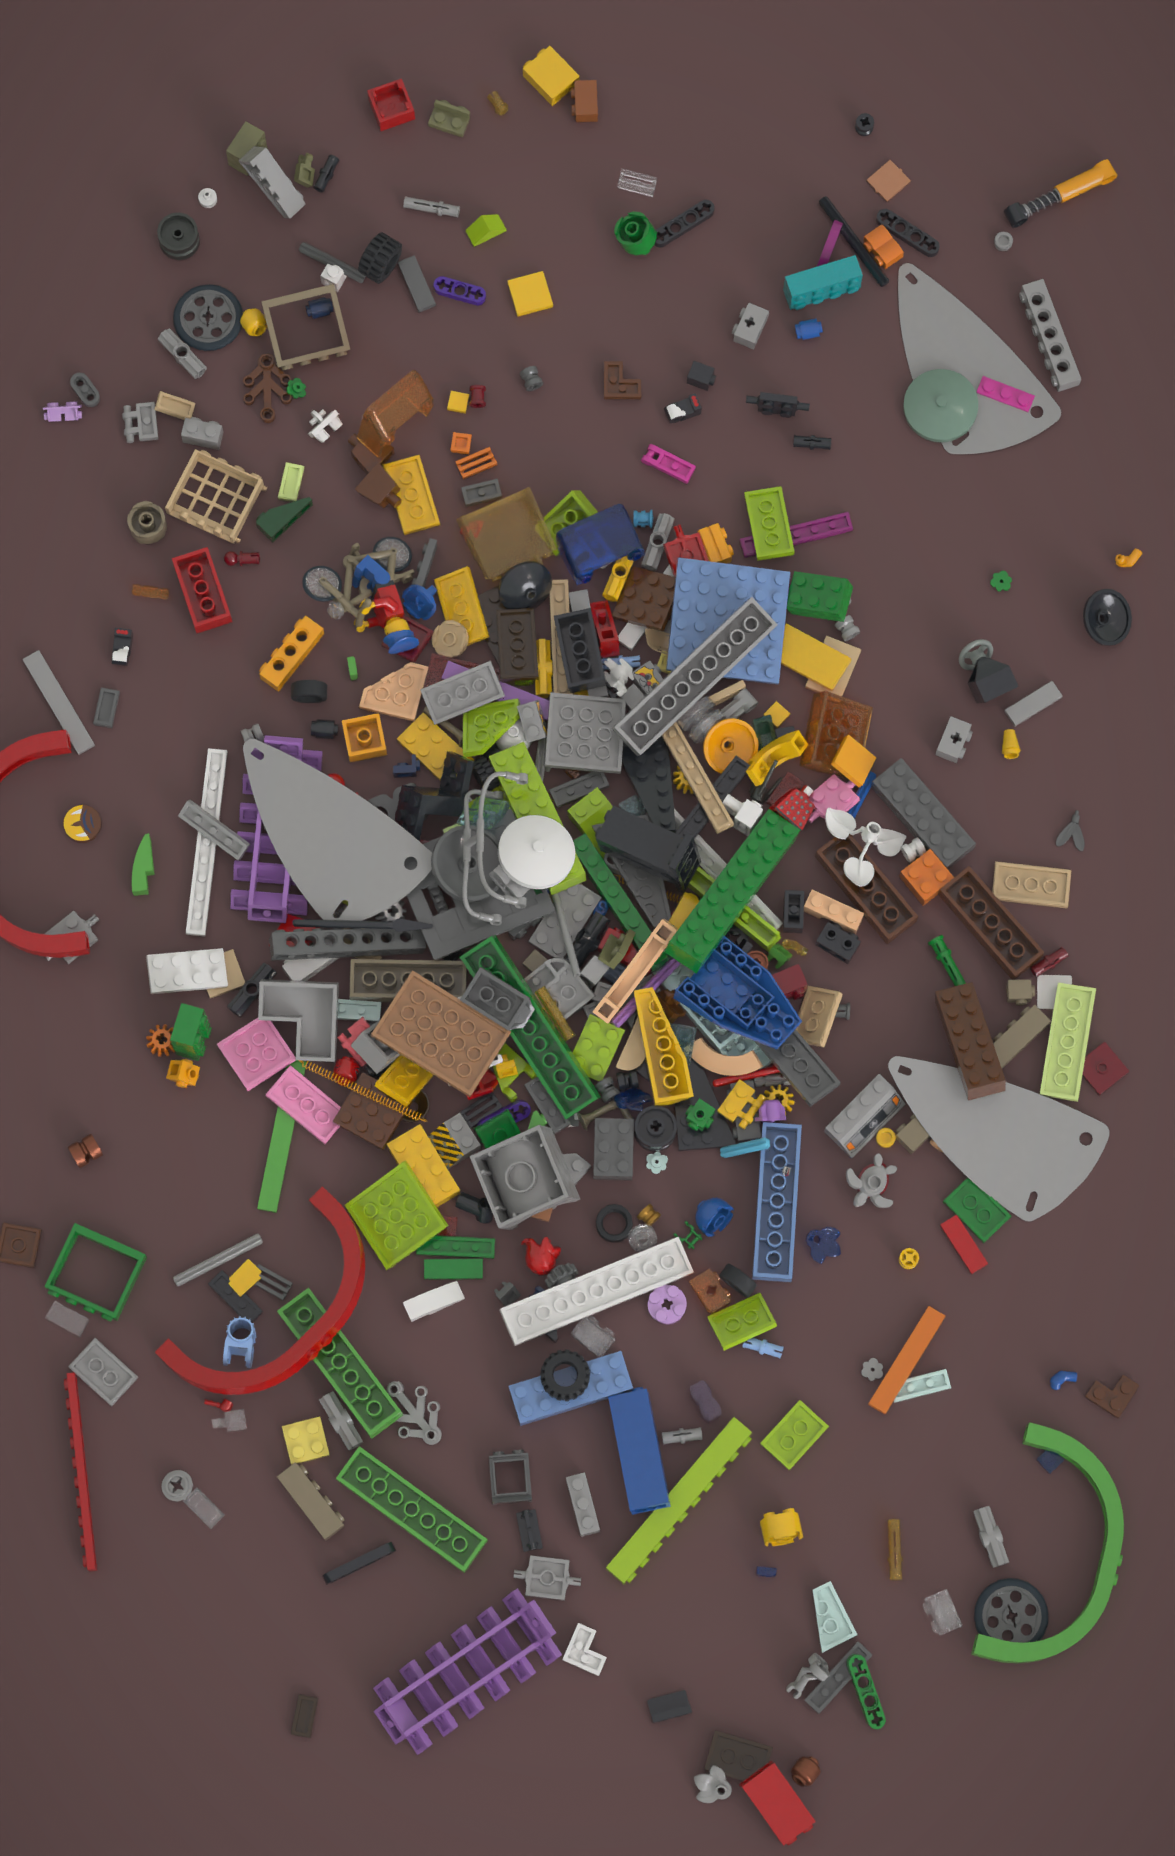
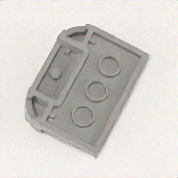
M562 957L545 961L540 967L524 978L555 1027L596 996L581 976H573L570 962Z

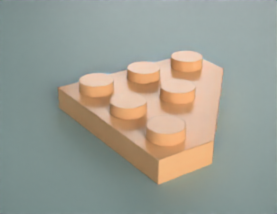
M410 662L398 671L385 676L372 686L364 688L359 708L414 722L422 696L420 689L424 688L429 667Z

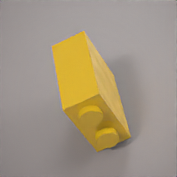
M551 46L540 50L535 59L527 61L523 66V77L551 106L555 105L571 91V87H574V81L580 80V76Z

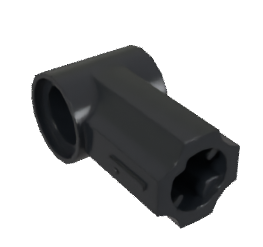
M464 1192L460 1193L455 1207L475 1215L476 1220L480 1223H490L493 1220V1213L486 1197L479 1199Z

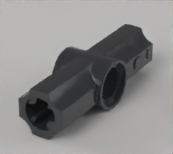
M597 911L587 926L582 928L575 938L576 943L573 947L579 969L589 953L597 949L601 941L600 937L611 921Z
M263 963L250 980L244 983L243 988L229 1003L227 1008L238 1017H241L250 1005L259 998V982L262 979L272 980L277 972L268 964ZM250 986L257 987V991L254 994L247 992Z

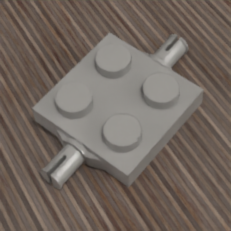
M72 911L45 934L56 935L85 931L89 936V946L91 947L98 941V938L92 932L91 926L98 922L99 919L94 914L85 921L75 911ZM79 956L63 958L68 964H70ZM45 957V958L49 961V960L52 959L53 957Z
M530 1555L529 1566L526 1571L514 1569L515 1574L513 1578L525 1579V1596L565 1601L568 1585H581V1578L570 1577L569 1575L570 1560Z

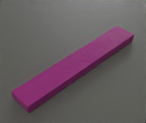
M849 512L789 526L793 546L853 531ZM753 537L741 538L740 544L744 558L755 556Z

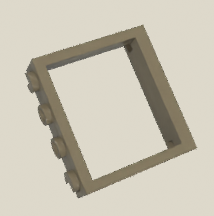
M334 284L261 302L278 368L282 367V370L293 368L292 364L300 362V366L311 364L312 359L318 358L319 362L329 359V355L336 354V357L347 355V351L350 350ZM330 293L343 346L282 361L269 308Z

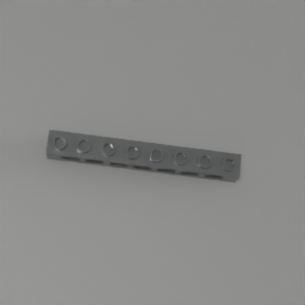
M315 928L312 931L295 929L293 932L276 930L269 937L271 961L423 954L426 949L425 938L421 929L397 932L394 929L332 928L331 930ZM400 936H405L408 942H403ZM381 937L388 938L389 943L383 942ZM362 938H368L371 943H364ZM343 939H349L352 944L344 943ZM324 940H331L333 945H327ZM286 941H292L295 946L289 947ZM305 941H312L314 946H308Z

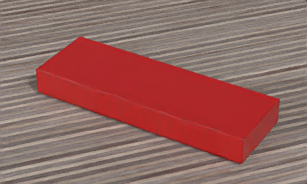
M957 1214L940 1224V1227L971 1275L988 1265V1262Z

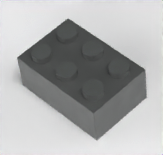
M595 1118L593 1179L632 1180L634 1119Z

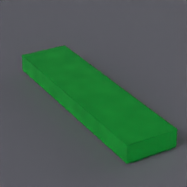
M434 1236L417 1249L416 1255L494 1259L495 1239Z

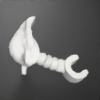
M608 658L607 661H604V664L611 671L610 674L605 671L606 680L611 687L618 690L617 695L621 697L627 692L625 683H627L628 677L634 680L633 668L622 658H620L621 665Z

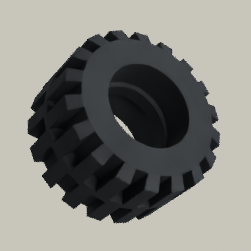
M380 232L370 241L363 252L358 272L380 284L395 268L402 252V244L387 234Z
M565 1349V1351L557 1350L556 1353H551L545 1359L541 1367V1383L545 1392L552 1398L554 1397L559 1401L575 1400L588 1387L590 1381L589 1365L582 1355H578V1352H571L569 1349ZM563 1364L571 1365L577 1372V1379L574 1384L566 1387L558 1385L553 1377L555 1369Z

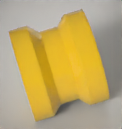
M912 1248L904 1249L899 1256V1264L907 1270L913 1269L919 1261L918 1252Z

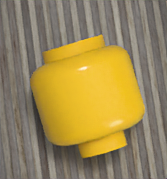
M256 308L244 311L240 319V324L250 336L262 335L267 328L265 316Z

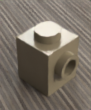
M1008 980L1006 983L1007 1003L1027 1005V1002H1030L1032 997H1035V986L1031 985V980Z

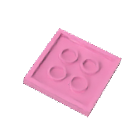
M256 1018L217 1043L218 1048L247 1091L296 1061V1057L273 1023L268 1020H258Z

